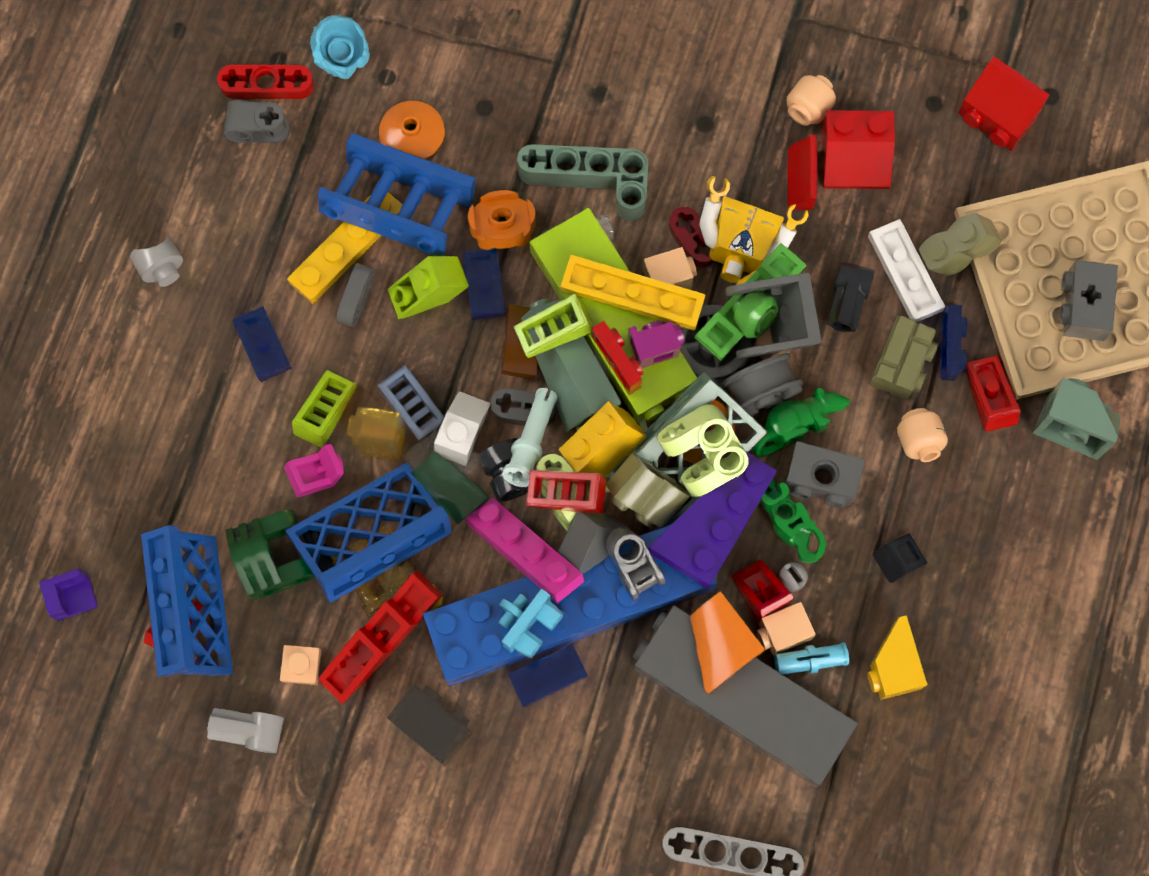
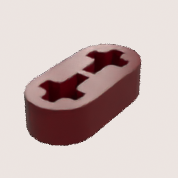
M677 208L672 212L669 221V230L680 248L683 247L685 255L692 257L695 266L707 267L714 262L710 258L711 248H709L707 257L703 253L696 254L697 244L695 240L703 248L707 247L699 225L700 216L692 208ZM682 217L684 221L691 220L690 230L692 234L684 226L677 227L679 218Z

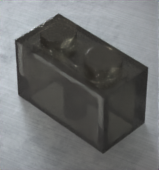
M414 684L388 715L387 719L445 767L472 735L471 730L466 727L470 720L455 708L449 713L439 704L443 698L426 685L422 690Z

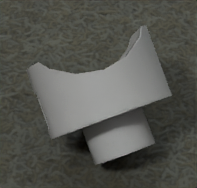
M170 236L157 246L147 249H134L130 255L131 262L144 282L157 281L159 286L165 287L174 283L180 276L177 269L181 266L183 258Z

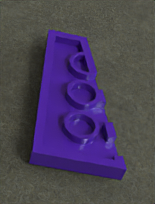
M746 453L748 465L741 475L702 495L648 547V551L652 556L706 589L712 584L777 470L749 453Z

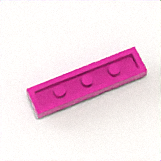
M493 497L466 517L468 526L535 585L550 594V597L557 604L585 582L582 572Z

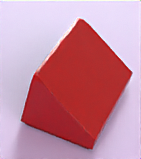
M810 135L791 145L788 149V208L796 204L793 210H812L816 203V135Z

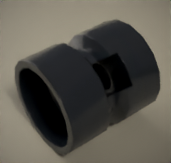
M517 438L499 442L487 448L478 456L485 475L493 477L490 486L498 502H507L528 493V486H515L507 482L502 475L504 467L511 461L513 455L511 447Z

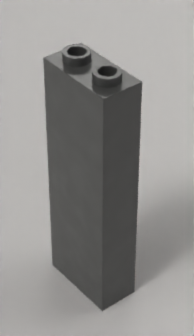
M673 606L669 613L663 610L652 626V629L657 631L650 643L643 640L632 657L637 660L634 670L815 788L819 787L858 723L757 658H754L707 695L703 688L702 672L697 657V646L692 631L690 615L676 606Z

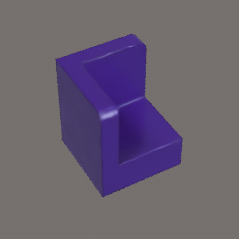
M76 569L39 582L48 616L57 621L95 609L98 606L90 576L82 569Z

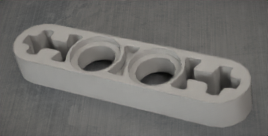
M684 827L670 829L662 840L664 853L670 859L679 862L750 876H785L782 875L783 869L776 866H770L771 874L764 872L768 862L767 850L774 851L771 859L784 860L786 855H790L791 862L797 864L796 870L789 871L788 876H801L804 870L802 856L791 848ZM677 834H683L685 842L695 844V836L702 837L698 847L699 859L691 858L694 850L682 849L680 855L674 854V847L668 845L669 839H675ZM717 840L723 844L725 855L721 861L712 862L706 858L704 848L709 841ZM752 847L759 851L761 862L757 868L748 869L742 865L740 855L745 848Z

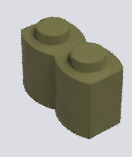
M972 213L956 220L948 231L930 236L922 243L919 251L928 270L949 276L965 269L973 258H980L993 252L1000 245L1002 239L992 220L977 213Z
M633 452L606 483V487L612 494L609 499L623 511H626L628 508L635 511L634 515L648 527L652 524L661 528L665 527L690 497L678 481Z

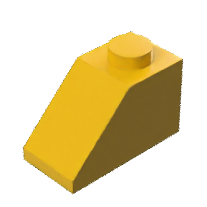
M907 615L899 617L894 622L870 665L872 671L867 673L873 693L878 692L880 700L921 690L927 686Z

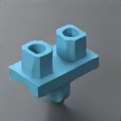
M543 589L538 592L524 612L521 610L528 602V599L522 594H519L513 604L505 599L499 603V606L506 612L498 622L501 626L507 629L514 619L517 620L502 640L503 647L511 653L516 650L532 658L543 643L542 640L529 631L536 620L552 631L562 619L563 613L551 602L550 594Z

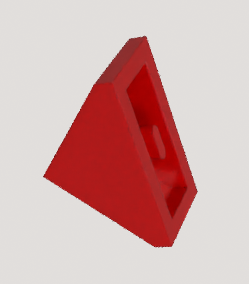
M762 560L731 575L736 588L757 624H759L763 617L789 607L793 600L789 590Z

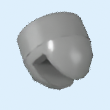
M796 562L784 565L779 573V580L790 592L801 590L808 579L804 566ZM789 568L795 571L801 582L797 584L794 577L788 571Z

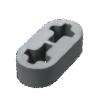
M359 263L354 266L338 308L337 323L353 328L357 325L373 283L374 268Z
M502 388L496 391L491 398V410L494 417L505 423L525 426L531 411L526 410V407L532 408L536 393L510 388ZM505 398H510L512 405L521 406V409L511 407L508 409V413H503L501 406L497 404L503 403ZM555 405L550 415L547 426L554 421V418L556 416Z

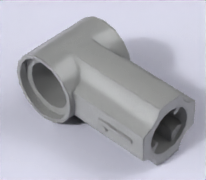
M214 708L209 718L207 738L244 745L246 749L276 754L284 718L261 712L246 714Z

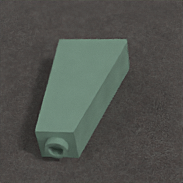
M545 298L529 305L530 310L521 318V321L562 301V299L549 302V299ZM569 314L570 317H571L572 322L575 323V321H574L572 315ZM556 319L560 330L565 328L562 319ZM548 323L542 325L547 337L552 335ZM535 328L529 330L534 344L539 342L540 340ZM584 336L535 355L549 391L553 390L558 396L555 406L566 432L583 426L608 401L617 406L621 405L619 397Z

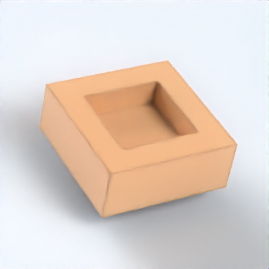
M284 645L280 681L284 683L317 685L321 649Z

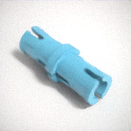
M845 643L819 648L809 645L805 646L804 650L774 654L775 670L782 675L803 671L813 674L818 673L819 669L846 666L849 664V653Z

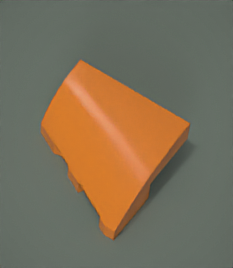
M721 591L690 616L697 646V657L702 672L703 688L707 695L765 650Z

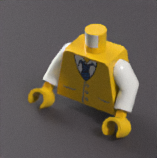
M712 176L707 181V189L711 194L705 200L699 225L705 244L711 248L710 258L724 264L721 278L727 282L736 283L741 280L743 271L752 273L757 270L780 243L788 248L797 232L795 227L807 220L808 211L806 209L800 220H794L791 217V212L796 204L791 205L787 210L788 221L785 224L783 223L784 217L724 196L730 189V183L726 178L724 179L722 189L715 191L713 188L715 176Z

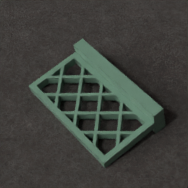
M704 371L644 432L647 438L632 452L641 456L649 463L653 462V466L666 474H677V481L683 486L681 476L689 468L683 467V453L677 455V467L658 468V456L664 451L658 442V434L662 429L705 404L710 405L717 396L727 403L726 419L731 427L732 423H748L755 430L746 440L739 441L746 453L767 431ZM732 409H733L740 417H732ZM698 444V445H696L695 447H693V448H691V449H702V448H701L700 444ZM702 450V459H704L706 455ZM727 452L726 457H728L731 454V452ZM631 453L608 474L609 479H611ZM690 495L688 500L665 527L672 525L701 496L693 497Z

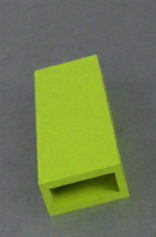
M590 208L530 241L532 256L559 299L562 300L573 295L560 291L570 255L630 272ZM578 296L584 302L594 326L605 321L609 329H617L625 343L622 349L628 358H635L628 339L629 328L636 326L637 331L640 332L643 331L642 327L646 324L660 321ZM575 312L571 313L574 321H578ZM592 332L584 335L589 347H591L600 361L607 376L637 423L643 419L650 422L661 416L665 412L664 407L674 402L697 379V376L680 351L679 357L642 368L644 375L641 376V388L628 395L592 339Z

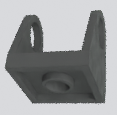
M810 273L742 283L725 288L726 296L746 295L751 292L773 296L778 306L777 315L770 326L773 344L736 351L737 359L787 353L822 343Z

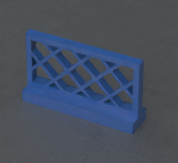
M408 463L403 464L285 530L288 538L321 586L323 594L329 603L452 533L449 515L442 506L437 505ZM405 476L411 483L409 493L391 491L393 483ZM369 496L382 498L378 510L361 508L363 500ZM388 499L406 501L403 513L384 512ZM412 503L424 504L430 509V512L422 517L409 516ZM339 513L351 514L347 528L330 525L332 518ZM358 516L375 518L372 532L354 529ZM382 520L400 522L397 531L392 534L378 533ZM309 530L321 532L317 545L302 543L298 536ZM327 533L345 536L341 549L324 547ZM351 537L369 540L367 548L360 552L348 551ZM321 554L338 557L336 565L323 573L317 566Z
M170 525L141 534L157 676L168 677L175 674L227 676L233 674L216 536L180 532L177 526ZM200 545H204L205 561L197 552ZM181 548L185 552L183 556L181 555ZM190 560L199 571L195 577L187 568ZM204 579L209 584L210 595L201 586ZM185 583H186V584L188 585V587H189L187 591H186V588H185ZM194 595L203 605L200 611L191 602ZM208 614H210L214 621L213 630L205 621ZM189 617H190V619L193 621L191 627H190ZM199 630L207 640L204 647L195 637ZM212 649L218 654L219 666L210 657ZM193 652H194L195 655L197 656V659H196L195 662H194Z

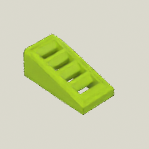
M573 294L515 325L514 329L525 355L530 358L592 332L594 324L584 302L576 294ZM574 312L578 319L575 323L572 322L569 315ZM559 318L562 319L565 326L561 330L556 321ZM548 323L552 335L548 337L542 326ZM534 328L540 340L535 344L529 330Z
M326 370L293 419V434L322 448L331 436L357 388V384ZM330 386L341 391L342 394L338 396L326 390V388ZM323 398L333 403L334 406H329L321 402L320 399ZM314 410L326 415V418L324 419L313 414Z

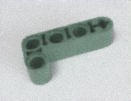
M532 144L523 147L518 152L519 177L528 185L616 189V211L621 218L634 221L641 218L645 213L648 160L640 150ZM547 162L551 163V169H547ZM530 163H536L535 167L530 168ZM562 163H571L574 166L567 171L558 168ZM596 164H602L607 167L603 172H596L591 168ZM637 166L640 168V171L631 174L625 171V168ZM627 197H635L639 200V203L628 205L623 200Z

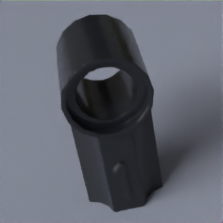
M844 261L841 262L834 285L836 293L827 322L828 326L844 333L856 331L864 299H867L875 273L874 269Z

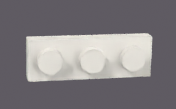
M901 219L870 231L868 238L909 319L917 323L942 312L945 309V305Z

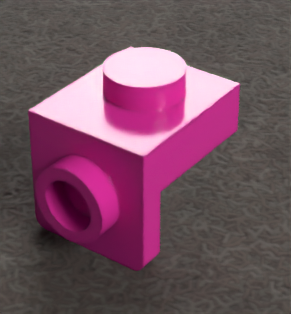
M331 444L323 445L318 453L288 461L284 466L297 498L334 487L344 474L343 461L340 455L335 453Z

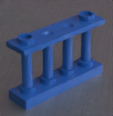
M351 133L346 142L347 163L350 166L335 192L320 187L318 191L319 212L325 214L330 219H339L417 248L422 253L445 256L447 233L442 232L456 204L467 208L472 204L476 178ZM363 170L381 176L367 203L348 197ZM393 182H399L412 187L398 215L379 209ZM424 193L443 198L429 227L410 220Z

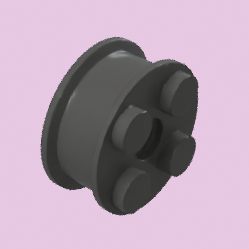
M721 305L702 306L695 331L680 327L685 341L681 345V353L697 378L705 371L720 386V383L745 368L748 358L737 359L736 351L751 348V338L743 336L720 361L694 338L717 311L723 307Z
M787 352L770 357L739 371L720 383V387L722 389L727 388L730 397L752 416L758 413L760 408L764 407L765 410H770L778 403L784 402L783 399L802 392L801 385L803 381L795 379L787 362L791 357ZM734 410L732 411L734 416L740 417Z

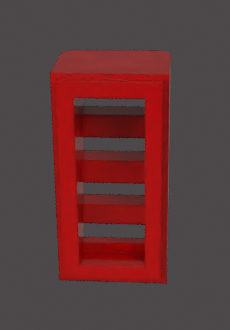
M530 470L526 505L536 508L602 514L606 479L597 473ZM543 480L548 481L546 499H541ZM557 482H562L560 500L556 499ZM572 483L577 484L576 500H571ZM587 485H591L589 501H585Z

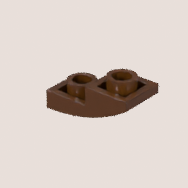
M509 304L506 310L505 340L501 351V374L534 380L538 365L536 356L528 358L525 355L514 329L515 325L522 322L521 318L530 308Z

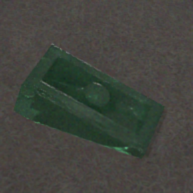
M437 452L432 453L411 472L457 525L489 497L478 485Z

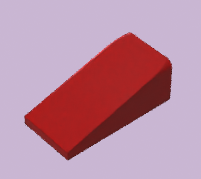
M998 355L966 362L964 367L984 430L992 431L1016 425L1021 411Z

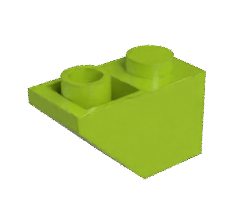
M428 256L387 290L398 319H405L450 302L468 288L469 284L458 256Z

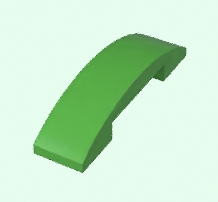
M780 243L745 283L800 274L807 265ZM741 295L732 296L694 337L720 361L744 336L734 321V312L732 311L736 300Z

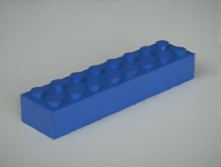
M671 525L639 537L644 541L648 549ZM632 540L619 549V554H626L631 550ZM608 556L583 574L585 582L558 604L551 598V602L563 613V617L552 631L537 620L529 631L543 641L534 656L715 591L717 586L716 578H714L709 588L706 589L652 556L660 568L666 583L663 585L655 584L641 592L639 598L633 601L619 578L616 566L611 557ZM529 578L518 579L423 614L449 687L529 658L516 650L511 653L503 647L502 640L517 620L514 619L507 629L498 623L506 613L499 606L503 599L513 604L519 594H522L528 599V602L521 610L524 612L541 590Z

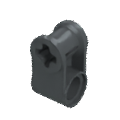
M233 100L227 103L223 137L236 143L261 142L276 144L283 142L289 136L291 131L290 124L278 104Z
M623 527L614 529L609 533L606 539L607 551L618 570L622 584L633 601L639 598L641 592L655 584L663 585L666 583L660 568L650 555L644 541L637 534ZM632 539L631 550L626 554H619L620 544L624 540Z

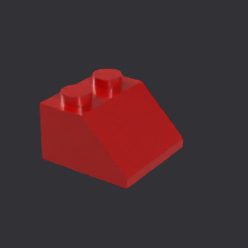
M994 56L965 97L958 114L962 116L967 125L980 129L990 137L994 144L999 147H1005L1012 152L1035 123L1050 95Z
M826 111L822 124L823 188L890 189L895 146L894 111Z

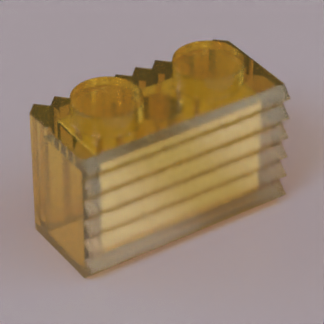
M358 406L356 416H350L347 428V435L352 437V445L357 446L362 457L368 455L370 458L374 455L376 459L381 457L382 460L388 458L389 461L393 459L396 462L400 461L406 435V429L400 413Z

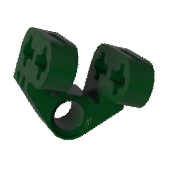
M292 509L279 511L263 518L258 517L250 523L239 524V527L234 529L231 527L225 530L232 561L247 595L253 600L274 595L315 578L303 559H298L279 567L275 565L268 542L286 536L285 530L298 524L295 512Z

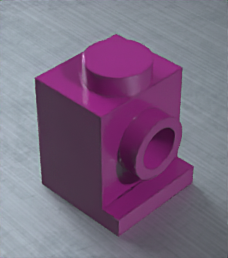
M662 321L651 322L643 326V331L640 332L637 331L636 326L629 328L628 339L635 359L641 368L679 357L681 345L685 343L679 324L673 325L672 321L665 324Z

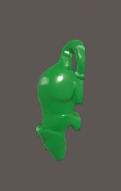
M816 388L815 394L802 401L778 403L767 415L764 428L767 433L751 448L754 456L762 458L794 445L797 441L801 442L805 439L803 434L809 432V429H812L815 434L825 431L827 429L826 425L831 423L830 419L825 416L844 410L849 405L850 399L835 392H826L822 388ZM774 441L773 445L763 447L765 443Z
M772 479L758 505L761 504L765 512L768 513L773 524V530L782 542L791 547H797V555L803 563L812 564L817 562L823 556L826 549L823 533L815 527L816 522L810 520L804 505L800 502L794 503L790 499L787 484L782 482L777 487L776 482ZM812 531L818 540V548L815 553L808 551Z

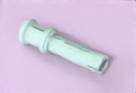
M539 388L536 391L521 438L512 444L511 452L513 455L511 461L503 469L502 475L504 479L515 486L527 487L530 470H533L535 463L541 460L543 451L540 444L558 398L557 394L551 390L548 399L545 401L548 388Z

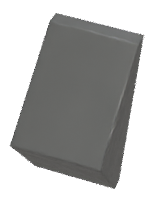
M577 512L558 553L584 574L610 556L606 548V539L609 533L620 527H628L613 515ZM632 539L624 540L620 544L619 549L627 543H629Z

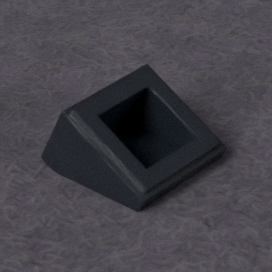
M910 533L885 544L873 554L890 583L903 578L928 563Z

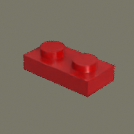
M605 321L592 328V339L628 395L639 390L642 384L641 376L644 375L643 370L634 357L628 358L622 347L625 346V343L617 329H609Z

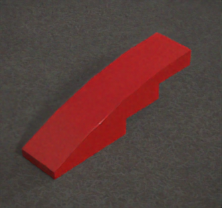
M419 571L412 573L396 594L383 603L369 622L356 631L317 680L341 704L345 703L422 621L424 618L423 614L429 612L443 594Z

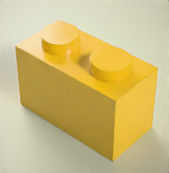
M608 401L558 450L575 472L597 473L605 478L647 438V435L629 412Z

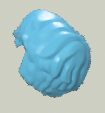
M341 14L331 15L321 20L318 26L314 27L310 41L314 63L328 74L344 80L349 79L357 67L363 68L367 64L370 53L364 30L351 17L342 16Z

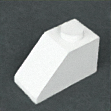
M459 391L445 415L434 442V455L466 466L491 403Z

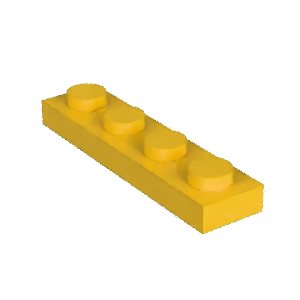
M388 192L379 209L398 215L403 204ZM343 222L287 278V281L313 305L382 235Z
M570 255L560 286V291L576 294L586 299L667 323L672 321L673 324L678 323L680 327L694 331L706 295L574 255Z

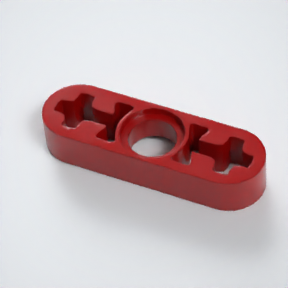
M227 65L217 75V82L221 92L231 99H304L311 95L315 86L310 70L302 65ZM264 75H270L275 78V82L270 88L262 89L257 86L259 78ZM237 76L239 81L235 82V87H229L228 82H231L232 77ZM248 76H250L251 88H248L246 83L249 82ZM280 76H284L285 81H283L285 86L284 88H282V81L280 79ZM297 77H303L304 82H301L300 87L296 88L294 82L297 81Z

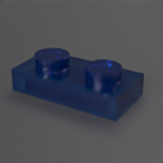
M496 248L463 252L466 279L469 284L468 295L472 320L506 316Z
M948 304L942 314L941 380L955 381L961 370L966 368L967 352L961 349V337H966L967 317H962V305Z
M264 306L232 319L260 382L292 369Z
M570 644L508 674V677L523 708L587 678L588 674L573 644Z

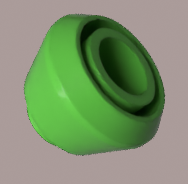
M755 292L741 295L736 300L732 309L734 321L745 337H760L769 329L777 315L778 306L775 298Z

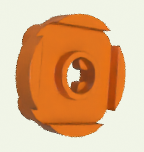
M499 190L480 197L481 202L475 207L473 205L468 211L469 230L471 235L477 240L480 248L491 250L493 248L503 249L525 246L531 241V234L536 227V215L534 205L529 199L526 202L520 199L516 192ZM499 217H505V219L507 220L504 222H498Z

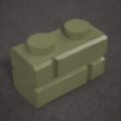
M897 316L869 384L872 387L907 400L912 391L919 393L926 377V373L921 372L924 361H932L939 344L933 341L936 333L935 329L921 323L918 324L906 317Z

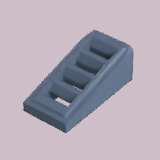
M406 365L377 385V390L418 441L443 423L445 417ZM404 380L407 386L394 395L391 389ZM413 391L416 396L402 406L399 400ZM421 401L425 407L410 417L407 411ZM430 412L433 418L418 428L415 422Z

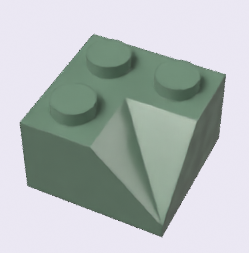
M1062 378L1046 397L1033 434L1098 460L1116 443L1119 435L1121 414L1113 412L1109 405L1102 403L1097 391L1088 388L1085 382L1075 378Z

